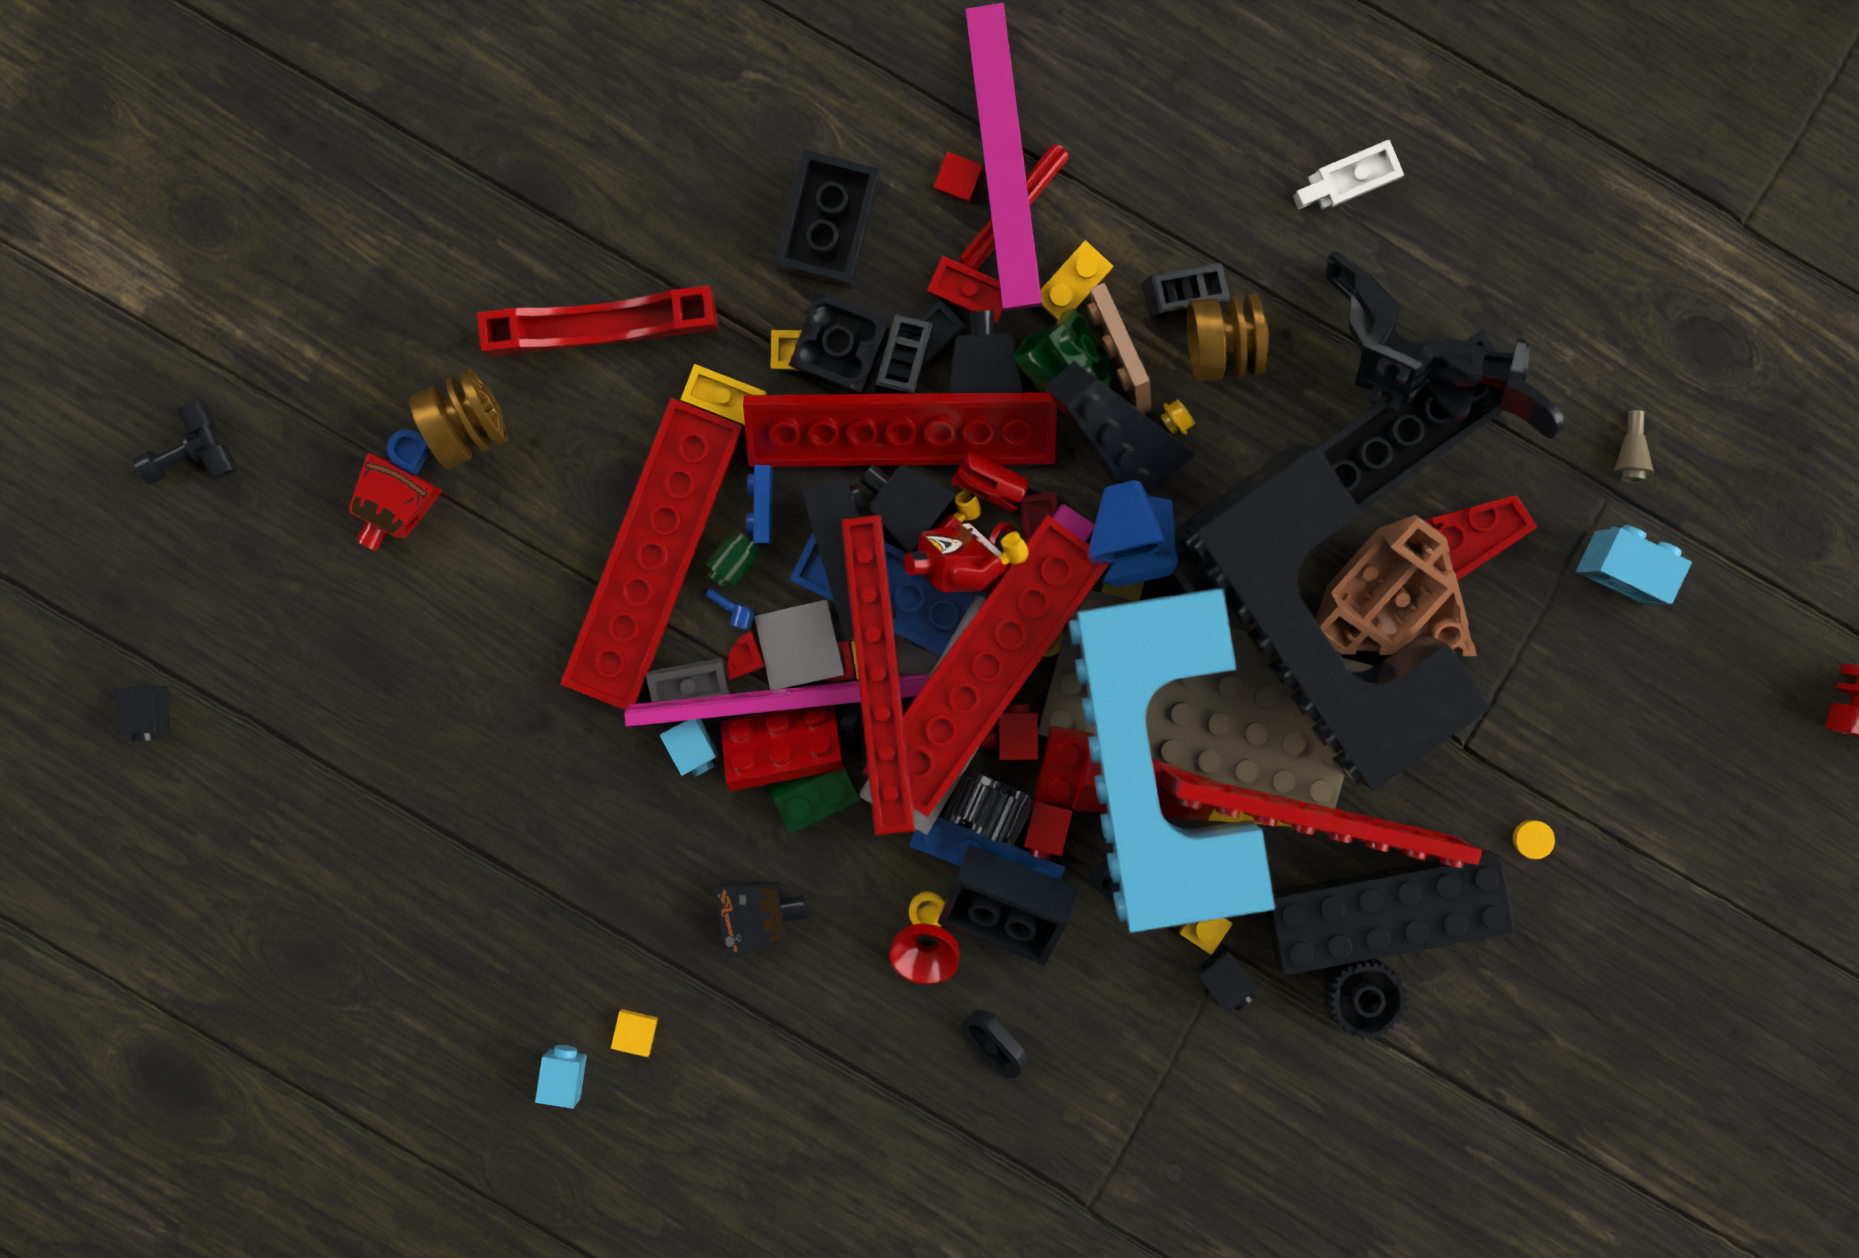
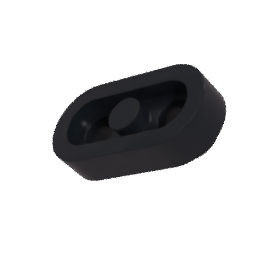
M974 1010L962 1023L964 1037L998 1074L1011 1079L1017 1078L1028 1064V1056L1025 1049L999 1023L995 1015L983 1010Z

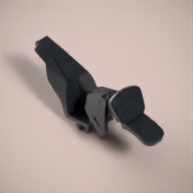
M1331 252L1328 255L1325 270L1326 278L1350 301L1348 328L1362 352L1355 385L1371 391L1369 402L1372 405L1377 403L1379 396H1385L1392 399L1388 407L1389 412H1395L1402 403L1408 404L1413 401L1415 394L1425 386L1453 420H1463L1469 414L1476 384H1485L1503 388L1499 410L1520 417L1546 438H1553L1561 432L1564 421L1559 408L1544 394L1525 382L1530 344L1526 343V339L1517 338L1512 353L1486 351V347L1439 335H1431L1428 340L1423 342L1407 341L1396 331L1400 305L1369 273L1367 274L1340 252Z

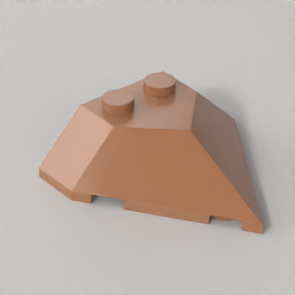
M1413 515L1378 528L1327 585L1315 618L1337 652L1340 654L1356 655V651H1377L1379 655H1392L1424 633L1449 644L1453 652L1461 653L1462 656H1477L1469 633V623L1458 581L1448 553L1450 552L1448 543L1443 534L1418 516Z

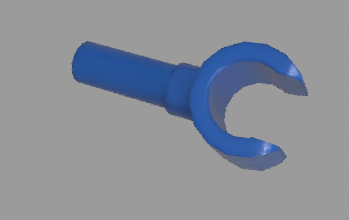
M712 588L707 591L706 596L725 610L732 612L729 621L730 625L741 629H750L754 618V612L750 608L729 601Z

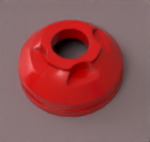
M920 923L905 927L896 934L890 947L889 959L894 970L903 978L918 984L929 985L946 981L953 976L959 966L960 953L957 941L949 932L932 924ZM922 935L932 936L937 940V944L933 946L922 945L917 941V937Z

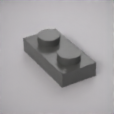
M723 658L652 670L646 674L652 702L730 694Z

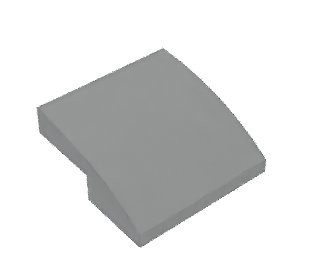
M828 600L754 616L770 690L845 675Z

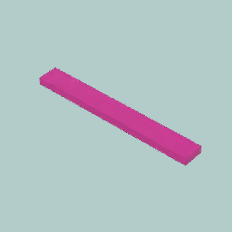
M1004 3L967 8L965 10L1003 310L1011 311L1042 306Z
M930 673L899 676L901 697L916 696ZM859 680L629 704L624 712L625 724L627 727L861 702Z

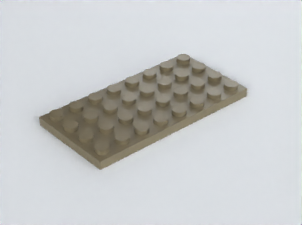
M1090 590L1076 611L1134 601ZM1075 613L1072 615L1069 621L1076 620ZM1069 621L1065 626V633L1038 726V735L1049 737L1051 725L1094 734L1093 724L1087 725L1084 719L1081 698H1088L1086 684L1081 685L1078 682L1075 660L1082 659L1080 645L1072 644ZM1229 627L1236 669L1175 679L1162 685L1151 697L1146 709L1145 722L1152 758L1217 782L1336 808L1344 775L1332 760L1337 754H1334L1328 745L1323 746L1311 729L1315 722L1313 723L1306 714L1303 716L1293 704L1290 696L1294 694V691H1291L1285 683L1281 684L1268 666L1273 662L1272 659L1264 652L1260 653L1247 636L1248 632ZM1341 657L1350 671H1364L1374 667Z

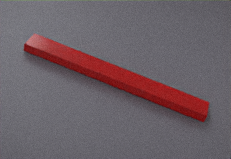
M881 515L841 519L875 835L916 831Z

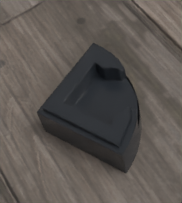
M861 702L849 703L839 725L846 750L859 752L864 739Z

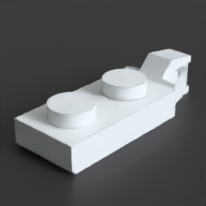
M1386 140L1320 168L1315 174L1308 177L1311 185L1296 191L1297 194H1294L1293 198L1298 210L1316 202H1319L1321 209L1329 206L1334 207L1402 178L1404 173L1390 140Z

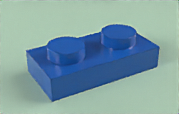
M754 465V474H748L747 495L748 497H754V512L747 513V535H753V543L772 544L773 467L770 465Z

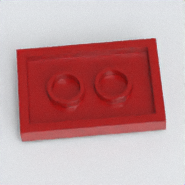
M834 705L769 711L720 721L726 784L729 792L844 769Z

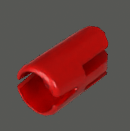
M971 450L951 480L953 485L1008 512H1014L1018 508L1014 505L1015 501L1022 502L1029 485L1026 477Z

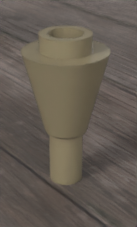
M1631 410L1628 412L1627 435L1624 438L1613 472L1615 475L1621 476V481L1627 483H1641L1646 481L1647 476L1654 474L1646 436L1643 435L1644 411Z

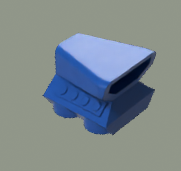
M1135 480L1108 486L1104 489L1088 549V559L1090 562L1109 563L1101 575L1102 582L1115 587H1121L1172 574L1179 563V554L1175 544L1177 523L1173 516L1172 500L1148 496L1141 482Z

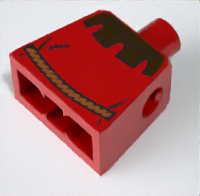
M368 453L349 506L350 513L365 521L356 541L365 547L377 551L386 533L405 539L440 496L442 489L413 475L380 455Z

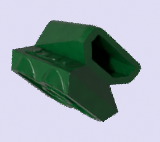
M1074 308L1062 313L1051 332L1043 330L1026 336L1012 356L1016 365L1039 392H1047L1044 386L1073 361H1076L1107 386H1109L1116 373L1113 362L1108 357L1105 348L1096 342L1089 324ZM1057 406V413L1061 415L1063 413Z

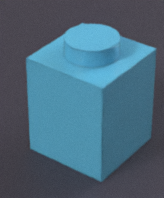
M701 719L686 720L660 734L681 776L691 771L693 776L696 777L715 767L712 759L720 754Z
M567 1045L554 1046V1049H549L542 1056L535 1103L573 1109L581 1098L587 1054L577 1053V1048Z

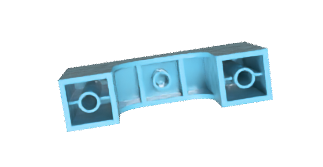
M1213 588L1075 611L1076 620L1069 621L1072 644L1080 645L1082 659H1076L1075 665L1078 682L1081 685L1086 684L1088 698H1081L1085 722H1087V725L1093 724L1095 736L1088 737V744L1093 764L1100 765L1101 775L1094 776L1097 798L1100 804L1106 803L1107 814H1102L1100 817L1106 843L1113 844L1114 852L1107 853V860L1113 883L1119 882L1120 891L1113 892L1119 922L1126 921L1129 931L1136 932L1274 910L1262 829L1252 820L1196 829L1177 827L1165 820L1159 808L1147 736L1146 709L1151 697L1162 685L1179 678L1236 669L1223 589Z

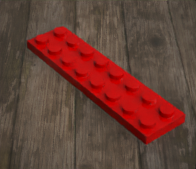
M1048 392L744 395L743 399L749 467H754V465H770L771 467L871 466L872 464L876 466L961 465L970 450L999 465L1055 464L1057 404Z
M670 399L560 685L626 710L629 704H637L646 681V674L650 671L744 426L676 399Z
M1045 515L1025 543L1028 549L1026 560L1021 563L1010 564L903 714L913 808L927 818L1109 565V563L1090 562L1088 559L1089 544L1049 515ZM867 764L863 772L869 776Z
M1163 770L1160 785L1170 792V798L1178 800V804L1186 807L1201 809L1202 803L1209 807L1216 808L1215 812L1239 818L1240 812H1243V814L1254 817V821L1270 826H1277V822L1280 820L1284 824L1291 825V829L1298 832L1314 835L1315 829L1320 832L1329 834V838L1337 841L1352 843L1354 838L1366 842L1365 845L1370 848L1389 851V848L1392 847L1402 850L1404 855L1426 860L1428 855L1440 859V863L1457 868H1463L1464 862L1478 865L1482 850L1454 835L1168 770Z

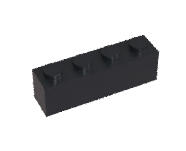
M845 477L801 491L845 640L850 641L854 639L841 519L860 517L858 508L863 507L864 503L858 484L851 485L849 479ZM891 598L892 616L895 619L897 615Z

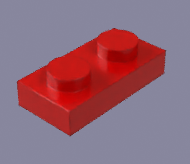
M942 255L927 293L969 312L973 310H994V323L997 324L1003 311L1000 281Z

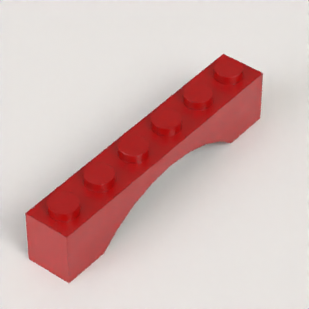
M710 286L674 289L649 296L600 304L550 308H511L477 312L481 351L491 357L719 331L715 293Z

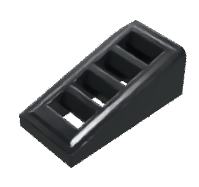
M1222 263L1149 276L1142 283L1151 319L1185 312L1188 310L1189 300L1217 298L1220 304L1228 302L1230 298ZM1209 275L1213 295L1209 296L1204 281V276ZM1190 279L1194 280L1198 298H1193ZM1178 282L1182 301L1177 300L1174 283Z
M895 314L876 382V394H916L933 323ZM902 331L919 335L921 338L920 341L899 337V333ZM900 347L917 352L916 356L897 352L895 349ZM892 362L911 366L912 371L891 367ZM888 378L905 381V382H908V384H907V383H903V382H899V381H895V380H890V379H888Z

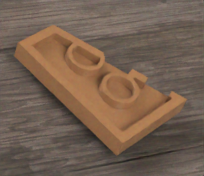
M1105 283L1090 288L1092 303L1087 305L1090 318L1095 327L1101 326L1104 337H1102L1103 346L1110 359L1114 358L1118 368L1116 371L1123 390L1128 392L1133 406L1144 414L1151 412V391L1148 375Z

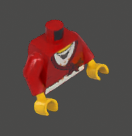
M963 490L955 497L958 511L954 515L949 514L935 530L925 531L920 535L917 552H909L905 555L904 568L909 576L923 575L937 590L942 592L992 591L1002 577V573L1007 570L1006 565L1009 562L1017 564L1025 561L1028 556V549L1024 540L1020 538L1019 533L1012 532L1004 536L1001 541L1004 553H1002L970 523L962 524L964 520H974L981 514L978 497L975 496L971 499L970 493Z

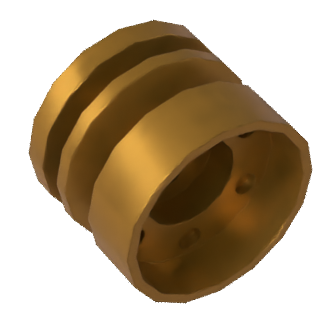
M1258 294L1245 295L1243 309L1239 297L1230 296L1225 315H1222L1217 298L1189 300L1187 334L1190 363L1195 381L1223 379L1226 361H1230L1235 377H1244L1246 365H1248L1252 376L1263 375L1266 369L1269 337L1266 317L1263 313Z
M471 368L460 372L462 385L455 377L451 376L446 379L449 398H446L435 386H431L409 398L410 409L422 437L438 462L448 470L472 459V450L469 442L471 439L484 452L491 450L490 438L497 445L508 441L503 414L494 395Z

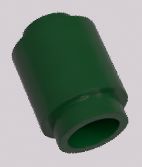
M735 530L730 537L726 535L705 563L711 568L706 575L723 588H726L729 583L736 587L756 561L757 557L755 554L760 547Z

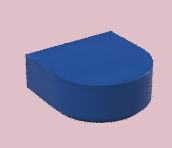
M408 429L394 433L387 444V453L390 460L413 475L419 473L431 451L422 434Z

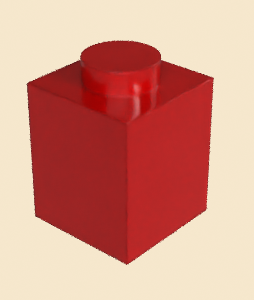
M1009 704L1006 707V711L999 717V760L1038 759V713L1036 711H1029V704Z
M1033 798L1023 838V846L1030 848V855L1051 860L1052 854L1062 856L1073 812L1071 807L1036 801Z

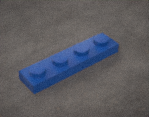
M940 815L927 835L916 829L909 844L912 848L958 866L970 844L977 848L988 850L992 854L1012 862L1023 864L1030 869L1053 878L1061 879L1065 870V865L1032 856L1029 854V851L1015 845L1012 847L1004 842L998 843Z

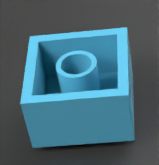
M1624 525L1623 528L1612 526L1610 529L1594 532L1576 573L1643 605H1672L1692 561L1681 557L1682 550L1671 544L1659 542L1656 545L1646 540L1647 534L1640 529L1629 525Z

